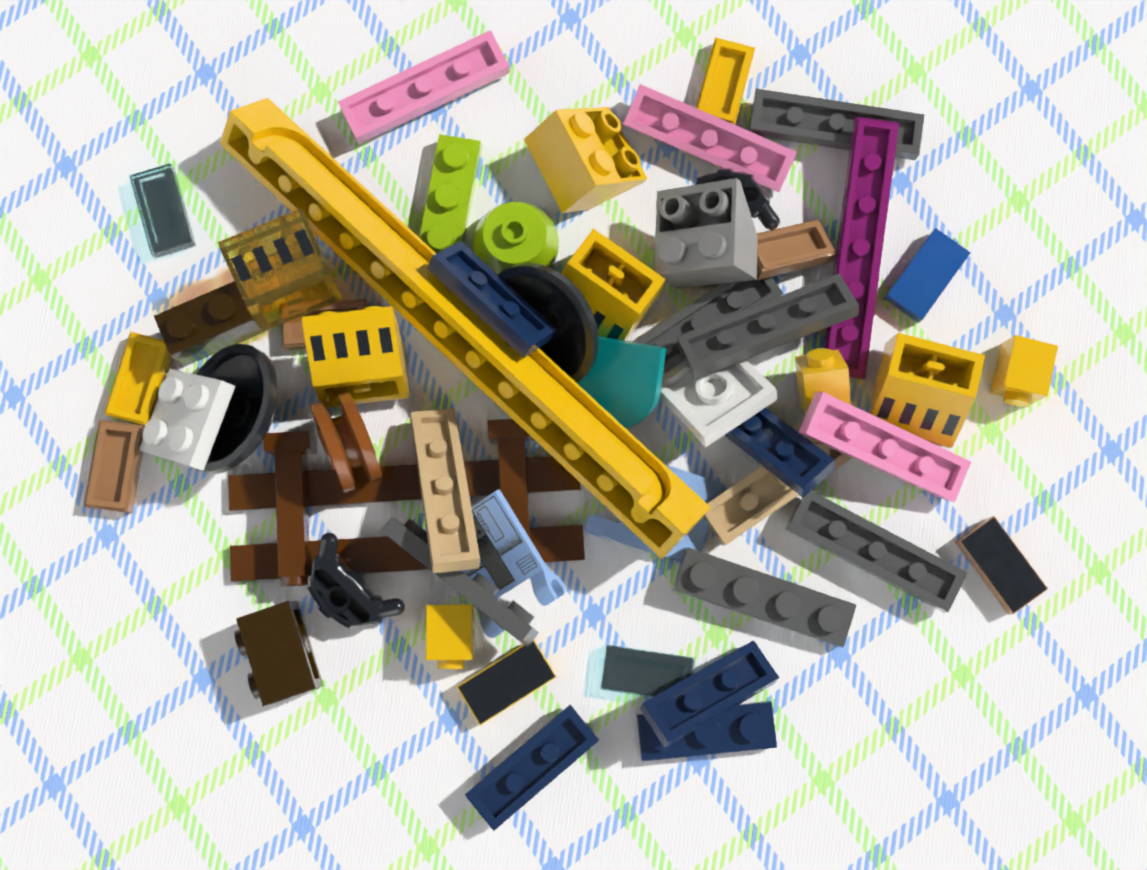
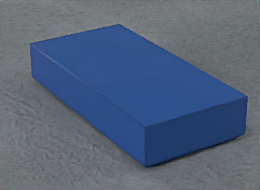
M935 228L883 299L917 323H920L971 252Z

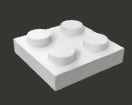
M684 360L663 374L660 399L696 438L707 447L777 400V390L747 360L697 379L693 378Z
M169 369L166 379L160 385L159 398L151 419L144 427L143 440L139 451L204 471L235 386L222 380Z

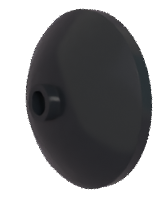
M537 263L517 264L498 274L557 329L551 340L539 349L576 383L580 382L594 366L598 354L599 336L592 310L579 289L558 271Z
M234 344L221 349L210 357L196 373V375L222 380L235 386L205 469L202 472L209 474L223 473L245 461L259 447L272 424L278 400V385L274 366L264 352L248 344Z

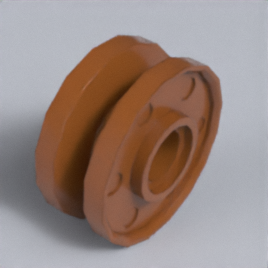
M349 391L337 395L340 416L331 418L327 409L320 401L309 405L318 428L316 430L332 471H335L344 494L355 490L352 469L361 466L365 475L372 483L382 479V473L372 441Z

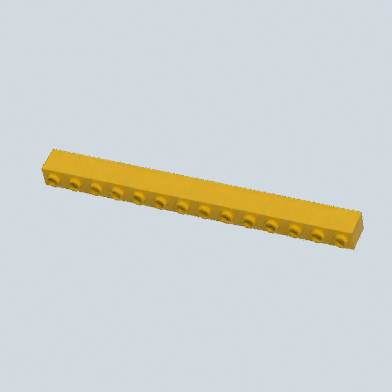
M269 98L229 112L220 145L661 559L707 513L711 507L545 353L537 349L523 358L427 269V266L432 256L436 253Z

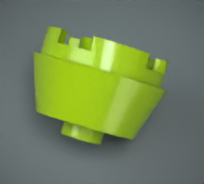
M514 201L500 204L489 210L482 217L474 233L473 248L474 253L497 275L509 267L521 263H537L551 268L558 254L559 236L554 222L546 212L530 203Z

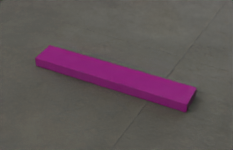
M856 117L853 121L836 248L837 255L835 256L833 275L838 273L841 275L859 304V314L856 317L826 328L823 348L839 350L848 366L849 378L864 380L866 378L899 131V122Z

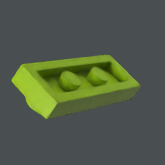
M439 134L419 238L436 254L460 241L464 243L481 155V141Z

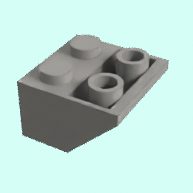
M734 178L657 191L654 271L665 278V282L681 289L757 280L758 236L740 180Z

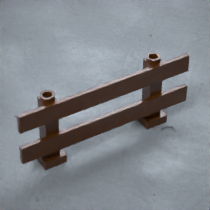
M513 419L487 420L488 438L491 444L498 443L499 460L464 462L469 496H489L500 489L545 563L585 560L583 525L530 528L529 493L581 490L580 482L552 456L526 458L525 442L534 441V439ZM309 431L267 433L263 439L264 451L275 457V473L229 475V511L276 509L277 543L230 546L231 581L281 579V587L308 585V577L311 576L314 556L318 555L320 540L309 541L308 507L422 500L417 464L381 466L382 479L373 483L367 478L362 468H353L355 490L344 494L335 471H332V469L307 471V455L317 454V437ZM388 536L338 539L337 554L341 557L340 563L343 562L350 571L354 570L359 574L429 570Z

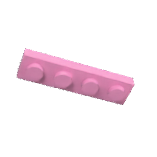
M490 30L338 101V104L357 143L361 144L509 74L510 66Z
M642 84L638 87L623 125L721 168H731L735 172L752 174L758 184L778 193L797 154L792 149Z
M815 391L798 432L950 502L956 501L971 461L824 392Z

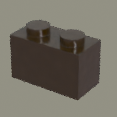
M233 281L154 315L169 355L184 366L213 355L225 347L238 344L265 332L249 293L237 281Z
M288 600L236 618L239 629L234 631L236 645L241 655H247L252 670L247 676L249 688L256 700L261 699L262 706L271 705L324 686L298 601Z

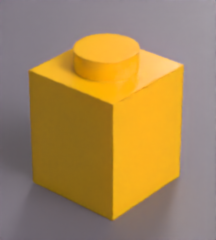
M1014 335L1000 345L990 393L1003 396V402L1018 407H1029L1030 404L1048 397L1058 346Z
M819 348L811 350L807 355L795 356L798 402L804 416L815 391L827 393L851 405L849 369L839 350Z
M426 605V660H437V669H464V660L475 659V605Z

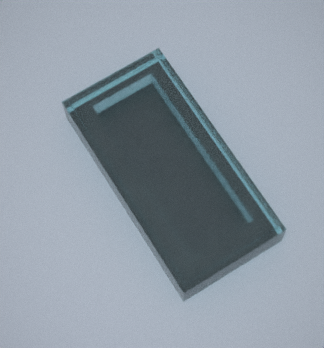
M165 164L129 175L151 255L154 258L195 247L196 242L176 171L172 164Z
M606 644L600 690L653 697L693 675L696 658Z

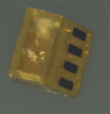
M302 208L218 242L220 251L244 303L262 332L343 299L331 264Z

